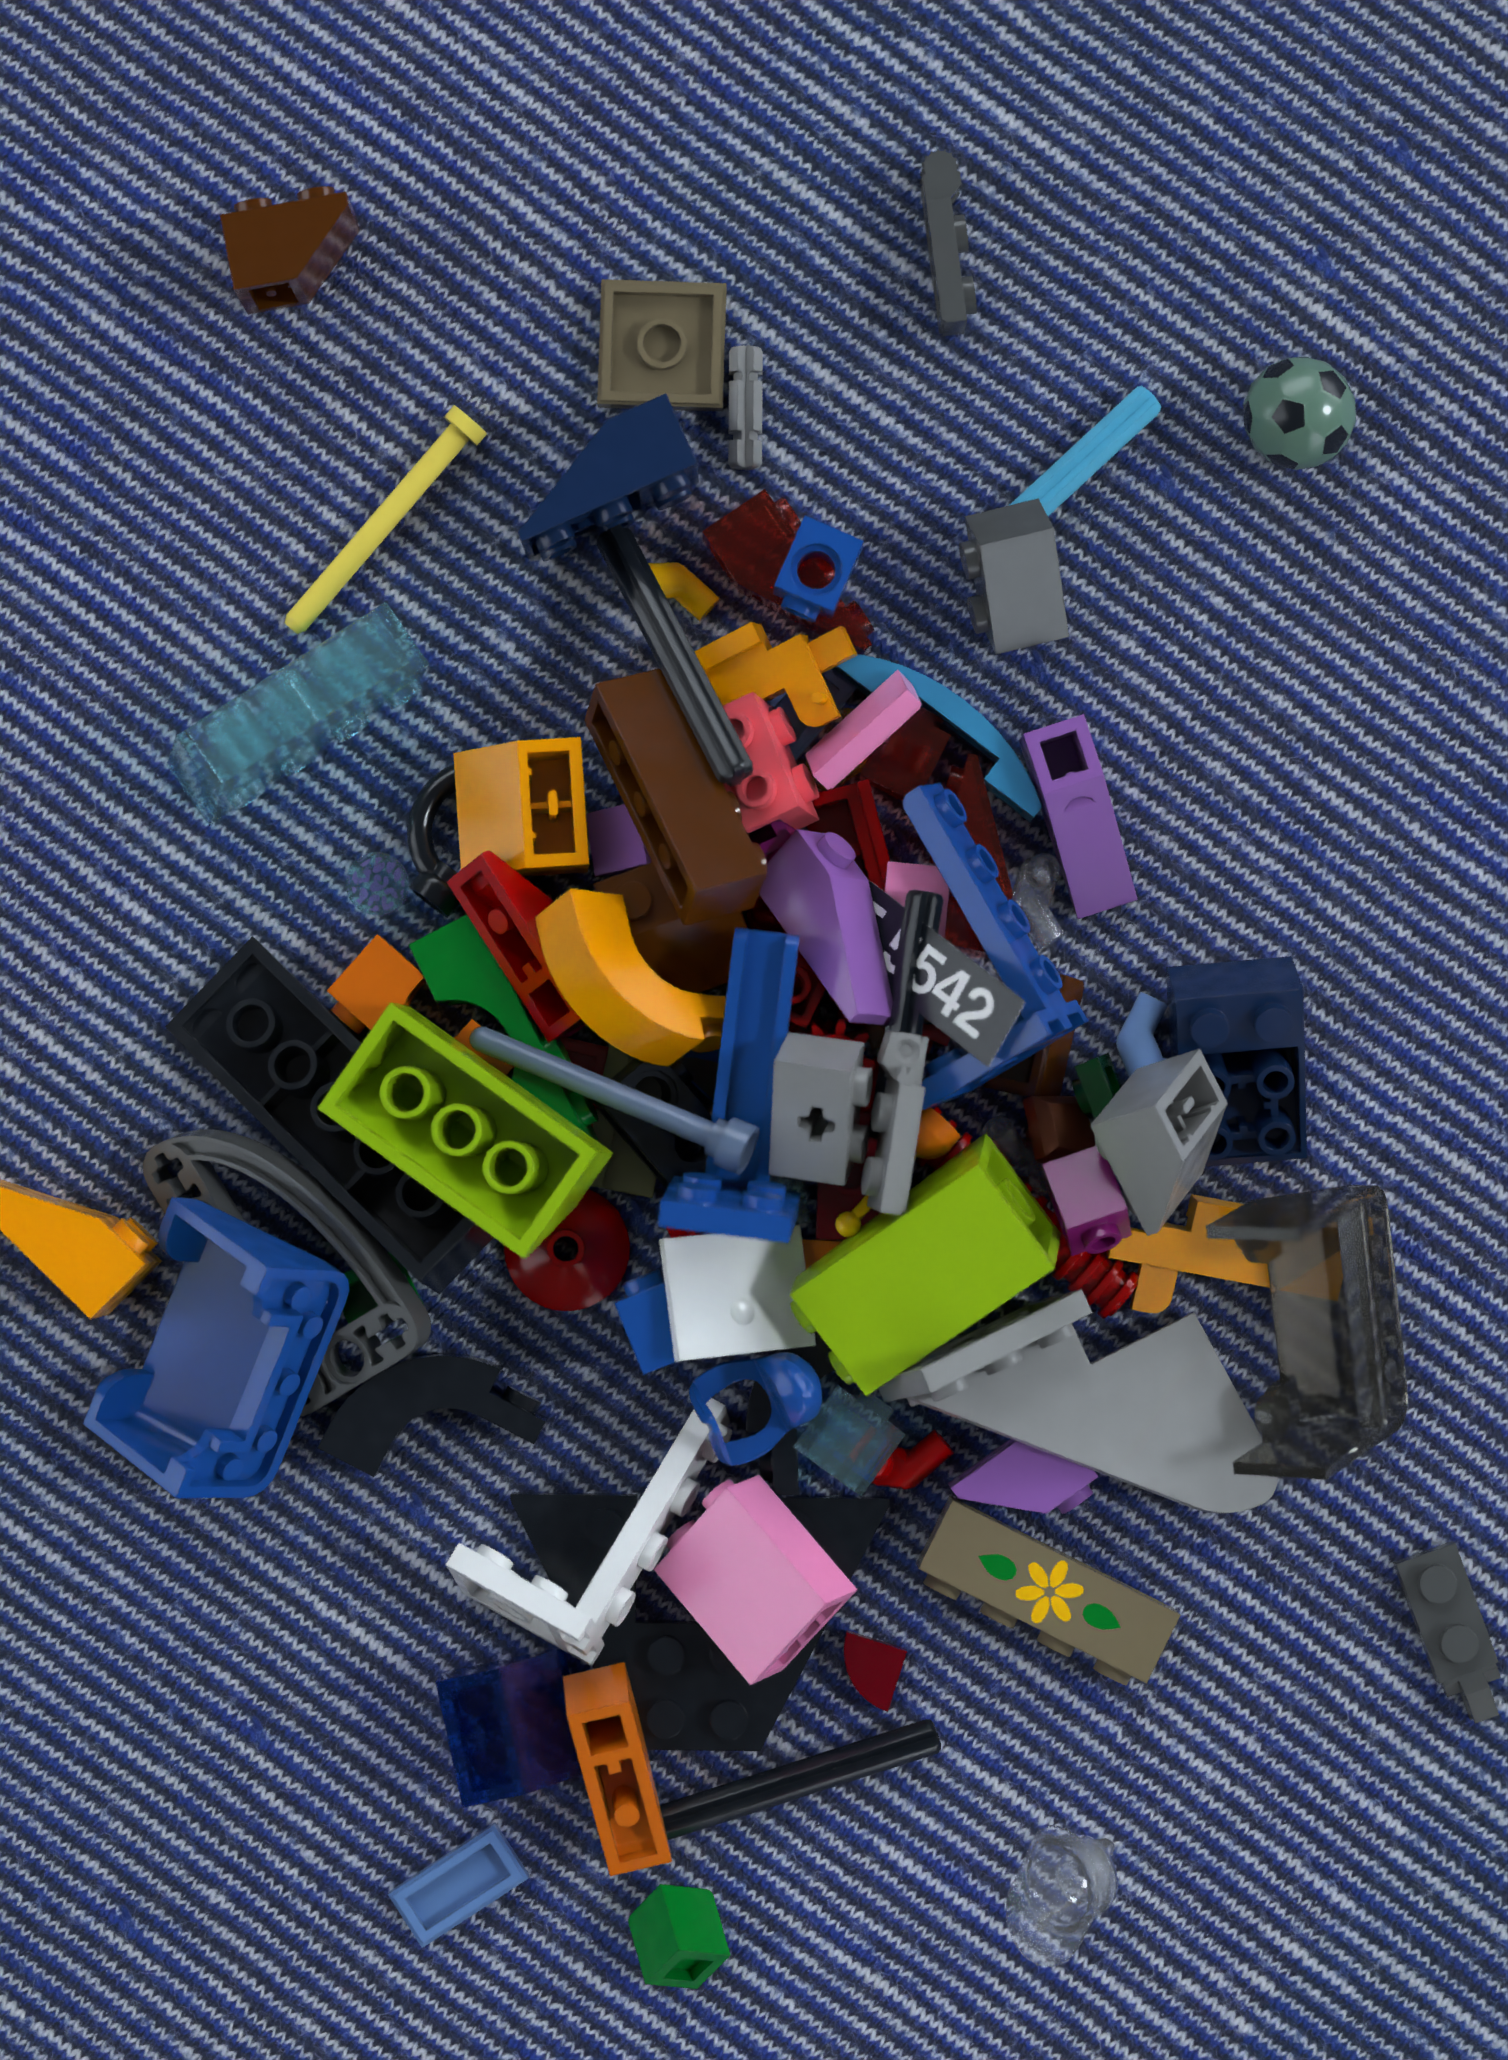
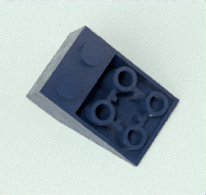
M667 394L660 395L606 420L519 530L518 535L528 559L540 554L543 561L555 559L577 547L574 539L596 528L600 534L618 525L624 528L635 521L632 512L655 503L658 510L667 509L692 496L689 487L699 483L698 463Z
M1292 956L1166 967L1171 1057L1200 1048L1228 1103L1205 1167L1307 1158L1304 994Z

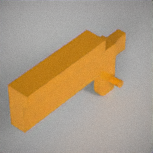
M750 622L694 651L722 706L751 692H754L766 702L787 693L799 720L810 727H822L841 717L822 673L857 656L850 637L843 626H839L812 641L809 640L807 635L798 634L772 648L762 624Z
M1191 1194L1186 1213L1188 1217L1186 1226L1165 1223L1158 1233L1148 1236L1144 1230L1131 1227L1132 1236L1123 1238L1117 1246L1106 1252L1108 1258L1139 1263L1137 1275H1139L1138 1285L1133 1291L1130 1303L1131 1310L1159 1313L1165 1310L1171 1303L1178 1271L1337 1300L1353 1230L1342 1222Z

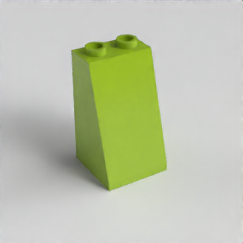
M985 1133L909 1190L906 1213L903 1212L902 1215L879 1213L863 1225L856 1235L846 1238L796 1276L789 1294L793 1299L790 1302V1307L800 1325L810 1334L817 1331L831 1349L828 1357L839 1377L848 1385L855 1382L864 1395L868 1396L1054 1270L1061 1233L988 1134Z

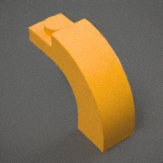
M570 888L535 917L543 955L557 987L575 1013L587 1026L609 1044L641 1061L667 1067L690 1050L710 1052L720 1049L726 996L683 991L660 978L644 961L634 943L623 895Z

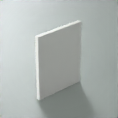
M800 1225L794 1227L789 1243L721 1234H705L659 1240L675 1362L816 1346L815 1333H808L800 1325L790 1307V1302L793 1299L789 1294L796 1276L806 1270Z

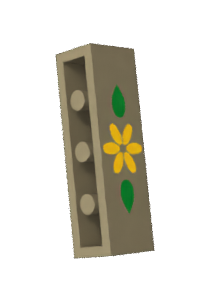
M949 1496L916 1562L918 1569L927 1573L923 1584L954 1600H957L961 1591L984 1602L979 1612L1012 1629H1014L1019 1619L1041 1630L1036 1639L1041 1644L1067 1657H1071L1074 1648H1077L1097 1658L1093 1667L1094 1670L1127 1686L1131 1676L1145 1683L1148 1682L1181 1616L1175 1608L952 1496Z

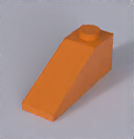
M625 1662L563 1676L566 1716L610 1876L672 1862L640 1718Z

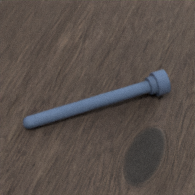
M478 1027L470 1035V1044L478 1052L704 1146L705 1154L714 1157V1165L740 1175L752 1157L759 1137V1127L736 1117H733L729 1122L719 1118L714 1123L487 1027Z

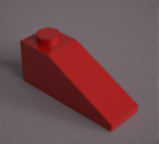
M490 850L481 853L449 879L447 884L544 1037L550 1043L585 1024L557 987L541 948L535 917L554 901Z

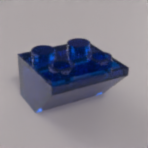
M553 1648L440 1673L435 1683L462 1808L525 1795L582 1775L566 1716L563 1676L570 1675L566 1653L562 1649Z

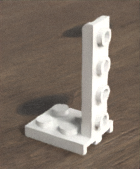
M711 1398L706 1404L720 1428L724 1442H729L732 1429L727 1427L730 1420L726 1406ZM693 1409L576 1607L566 1601L568 1593L562 1588L539 1575H535L531 1583L511 1570L514 1565L511 1560L483 1544L475 1552L458 1543L446 1563L462 1593L586 1664L593 1666L605 1645L602 1637L608 1626L612 1624L618 1627L631 1609L636 1594L630 1589L642 1569L648 1572L652 1571L663 1555L668 1543V1538L663 1536L672 1518L675 1514L683 1517L695 1501L700 1489V1483L695 1480L707 1460L712 1463L718 1460L709 1442L708 1426L700 1421Z

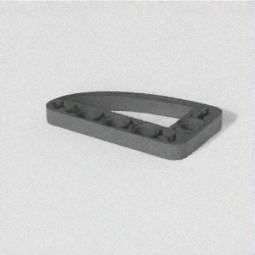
M199 1129L181 1133L153 1146L146 1153L143 1161V1175L164 1213H166L171 1197L183 1198V1194L191 1191L194 1187H198L201 1194L193 1197V1199L203 1201L246 1222L210 1162L236 1169L259 1181L299 1211L339 1252L379 1305L333 1333L300 1416L315 1412L420 1349L428 1341L431 1333L429 1314L394 1260L379 1241L313 1175L294 1161L249 1137L213 1129ZM178 1158L184 1168L179 1171L178 1175L172 1177L167 1166L171 1165L173 1160ZM402 1318L406 1322L408 1329L403 1334L381 1345L380 1339L375 1334ZM342 1340L351 1341L361 1349L364 1356V1365L360 1372L351 1371L342 1364L339 1357V1346Z

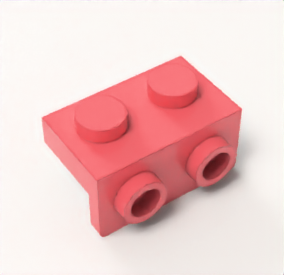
M754 692L724 705L723 708L753 763L752 774L743 779L740 784L736 786H729L727 783L723 784L726 791H731L738 800L742 816L741 822L746 832L750 833L778 819L795 830L818 821L819 818L812 801L819 798V791L807 766L804 763L797 765L789 744L797 740L796 734L783 708L778 707L774 709L773 706Z

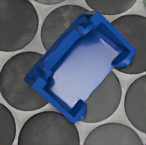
M171 1197L160 1225L158 1241L159 1247L165 1254L172 1259L184 1262L143 1368L118 1370L104 1378L96 1388L83 1425L175 1498H246L255 1496L273 1481L279 1470L347 1301L349 1282L344 1273L327 1261L197 1199Z

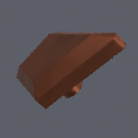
M1031 1096L1023 1100L1028 1123L1026 1140L1033 1148L1037 1162L1044 1164L1096 1146L1094 1133L1090 1127L1091 1123L1087 1115L1081 1110L1076 1096Z

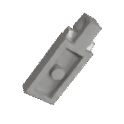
M898 1031L885 1032L877 1062L884 1070L887 1080L885 1093L878 1092L873 1102L871 1128L873 1131L879 1132L875 1157L868 1156L864 1163L861 1192L863 1195H869L868 1207L881 1213L902 1215L903 1212L906 1213L925 1093V1087L921 1086L929 1038Z

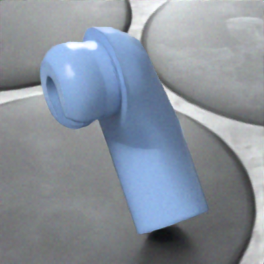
M1143 992L1139 993L1117 1036V1049L1129 1077L1137 1068L1167 1059L1162 1057L1153 1034L1168 1005Z

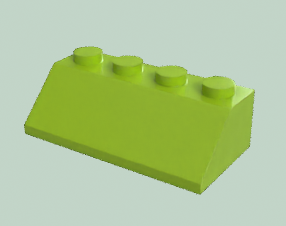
M392 1002L389 1003L317 1108L522 1258H527L579 1204L613 1154L612 1151L412 1007Z

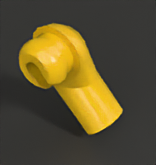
M678 562L648 563L666 598H674L699 622L719 602L720 598L684 565Z

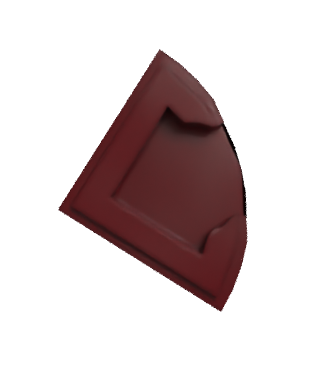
M846 1630L843 1651L845 1666L850 1680L857 1691L868 1702L888 1712L907 1650Z

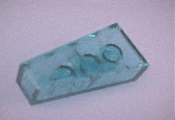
M385 602L176 735L166 765L208 826H210L233 809L238 810L251 803L266 791V786L282 775L291 776L305 768L319 756L317 751L337 738L339 743H342L356 735L371 722L367 716L386 703L391 709H395L414 697L422 689L418 681L422 679L429 663L387 602Z

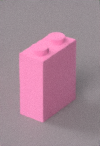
M760 1475L737 1484L728 1479L715 1487L702 1501L706 1511L696 1522L695 1520L687 1522L669 1537L667 1548L670 1551L653 1569L750 1685L782 1671L858 1590Z

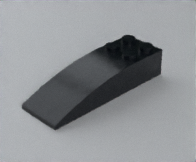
M253 936L165 1026L423 1285L440 1294L494 1238L317 1109L363 1041Z

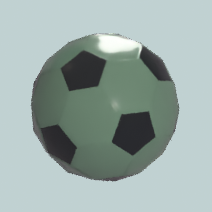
M1306 356L1287 358L1268 366L1251 383L1243 405L1244 428L1254 449L1271 463L1293 470L1316 467L1333 459L1348 443L1356 423L1355 397L1346 378L1330 364Z

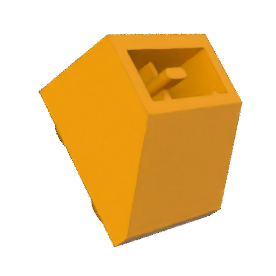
M581 737L519 740L453 753L461 870L478 855L490 850L522 876L588 873L589 852Z

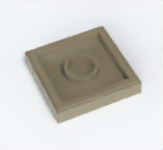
M601 279L598 408L631 409L666 393L674 410L723 412L727 283Z

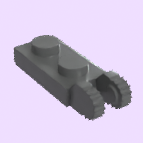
M937 149L936 152L931 151L929 156H925V162H922L923 169L920 172L921 179L919 183L922 184L920 191L939 334L942 333V336L964 334L967 315L976 314L977 305L973 277H962L958 253H965L969 250L964 214L953 215L952 205L959 197V189L962 184L960 172L957 171L959 164H956L957 158L952 156V152L947 153L946 149L944 151Z

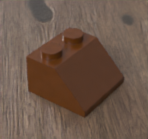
M653 862L594 883L596 892L623 895L634 943L644 961L660 978L680 990L704 994L728 985L735 928H748L742 911L683 926Z

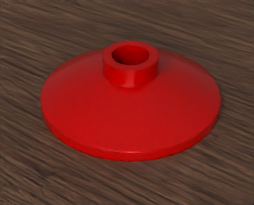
M588 1189L579 1204L527 1258H522L505 1245L504 1255L512 1280L530 1300L553 1310L576 1311L599 1303L617 1287L627 1269L630 1241L624 1220L617 1209L603 1196ZM568 1236L577 1242L578 1253L573 1260L563 1261L556 1256L554 1245L560 1237Z

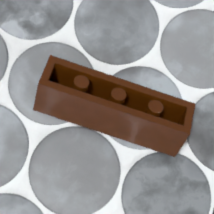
M658 668L596 683L584 721L683 926L752 909L762 884L767 877L765 855L757 843L751 842L741 822V809L736 796L731 791H726L724 785L717 780L661 669Z

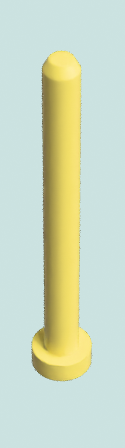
M453 405L444 416L450 425L286 614L285 624L296 634L302 633L309 628L470 440L477 446L487 435L475 421L457 406Z

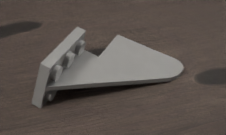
M1081 1289L1032 1301L940 1346L878 1388L884 1403L905 1398L908 1400L910 1407L918 1404L924 1405L1203 1512L1225 1514L1255 1508L1264 1504L1272 1497L1278 1483L1276 1463L1195 1313H1189L1090 1363L1072 1324L1092 1313Z

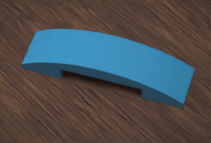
M857 654L854 658L833 668L856 686L857 690L866 697L898 669L912 683L922 703V709L995 764L980 785L1029 822L1042 808L1026 769L1010 745L981 713L950 689L908 667L866 655Z

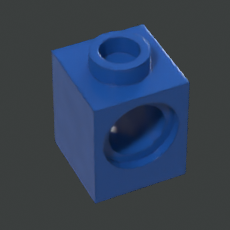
M805 515L774 584L773 594L784 598L780 607L797 617L811 622H816L819 614L832 619L862 551L864 541ZM811 558H820L828 562L834 572L832 582L821 589L806 587L797 575V570L804 561Z

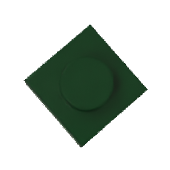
M1109 1053L1074 1066L1079 1077L1072 1081L1077 1102L1085 1115L1093 1113L1095 1119L1122 1087Z

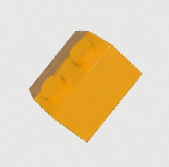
M0 1179V1231L89 1319L109 1315L161 1262L151 1251L158 1242L132 1217L127 1221L123 1218L119 1219L116 1216Z

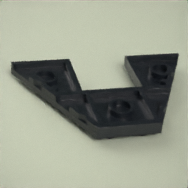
M511 1493L510 1501L549 1580L568 1593L566 1601L572 1606H577L636 1507L638 1494ZM778 1496L849 1580H851L890 1506L889 1497ZM635 1581V1583L633 1584L632 1588L630 1589L631 1591L635 1592V1594H636V1581ZM635 1595L632 1607L623 1622L618 1627L610 1624L602 1637L605 1645L592 1667L596 1669L625 1662L647 1750L761 1751L827 1623L782 1671L750 1685L697 1621L636 1620Z

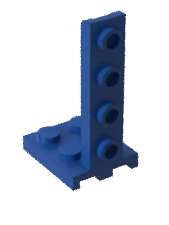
M941 783L921 785L908 792L903 799V808L1004 985L1025 1001V1004L990 1066H985L964 1048L961 1050L955 1048L925 1066L930 1077L923 1080L921 1086L925 1087L923 1110L970 1093L1089 1022L1077 1000L1066 1002L1059 991L1062 988V980L1056 967L1045 955L1039 956L1027 935L1030 932V924L1025 913L1014 900H1007L995 879L998 877L999 871L993 857L984 846L975 844L964 825V822L967 821V814L962 803L951 790H944Z
M740 927L735 928L711 1121L716 1123L721 1118L729 1122L733 1117L748 1122L759 1127L758 1141L749 1163L740 1175L714 1165V1157L707 1155L705 1173L687 1172L684 1173L683 1177L674 1176L661 1199L658 1226L782 1243L790 1242L798 1218L801 1192L788 1191L785 1185L770 1182L769 1159L774 1060L789 1031L800 935Z

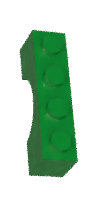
M467 914L409 944V948L435 1001L450 1006L478 1005L490 1012L502 1024L509 1037L571 1062L560 1038L548 1043ZM514 1067L512 1077L514 1082L589 1136L598 1140L591 1124L599 1121L590 1098Z

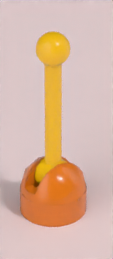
M922 1108L914 1160L916 1158H938L947 1153L961 1138L955 1128L932 1108L925 1110ZM866 1195L851 1212H843L837 1217L835 1227L840 1235L852 1237L859 1232L861 1228L860 1220L871 1209L867 1206L869 1195Z

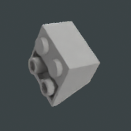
M1200 1048L1137 1068L1090 1125L1099 1153L1104 1159L1109 1161L1123 1188V1196L1127 1207L1133 1214L1137 1215L1147 1236L1159 1232L1202 1175L1228 1104Z

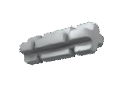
M741 345L731 347L729 351V375L733 376V380L729 381V434L733 435V440L728 441V464L730 468L737 470H753L760 468L762 465V441L758 440V435L762 434L763 382L758 381V376L763 375V351L760 347Z

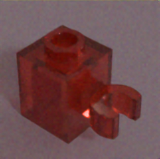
M920 708L870 754L859 776V780L869 779L870 786L903 802L908 792L918 786L927 784L951 736L940 730L944 720L930 711Z

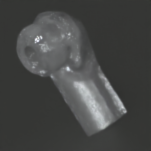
M1047 853L1036 854L1022 863L1010 897L1025 913L1030 924V932L1028 934L1039 951L1051 946L1065 936V932L1049 909L1057 882L1061 876V866L1054 856Z

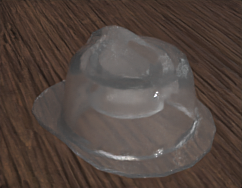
M1050 1825L1037 1831L1031 1841L1027 1854L1012 1881L1008 1893L1006 1921L1012 1941L1021 1954L1037 1966L1056 1967L1069 1961L1080 1947L1091 1923L1105 1913L1117 1897L1118 1878L1112 1860L1115 1844L1111 1840L1106 1838L1094 1839L1090 1836L1074 1834L1065 1827Z

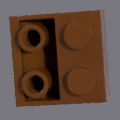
M330 186L313 187L298 192L296 194V201L272 205V200L269 198H254L236 203L234 205L235 212L220 215L233 289L248 315L309 304L359 233L358 220L346 191L335 193L334 188Z

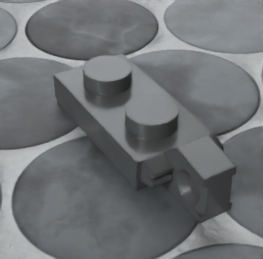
M1450 1541L1393 1562L1435 1681L1439 1684L1441 1683L1447 1697L1460 1693L1470 1720L1473 1719L1475 1724L1498 1716L1499 1713L1488 1682L1501 1678L1496 1665L1498 1659L1456 1543Z

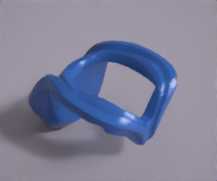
M778 1352L754 1359L725 1361L711 1367L692 1382L689 1388V1398L700 1421L709 1428V1442L717 1458L726 1465L737 1466L763 1456L787 1432L814 1419L821 1409L822 1388L818 1375L807 1361L793 1353ZM741 1380L757 1381L766 1391L771 1403V1417L764 1429L752 1436L724 1442L720 1428L706 1403L718 1392Z

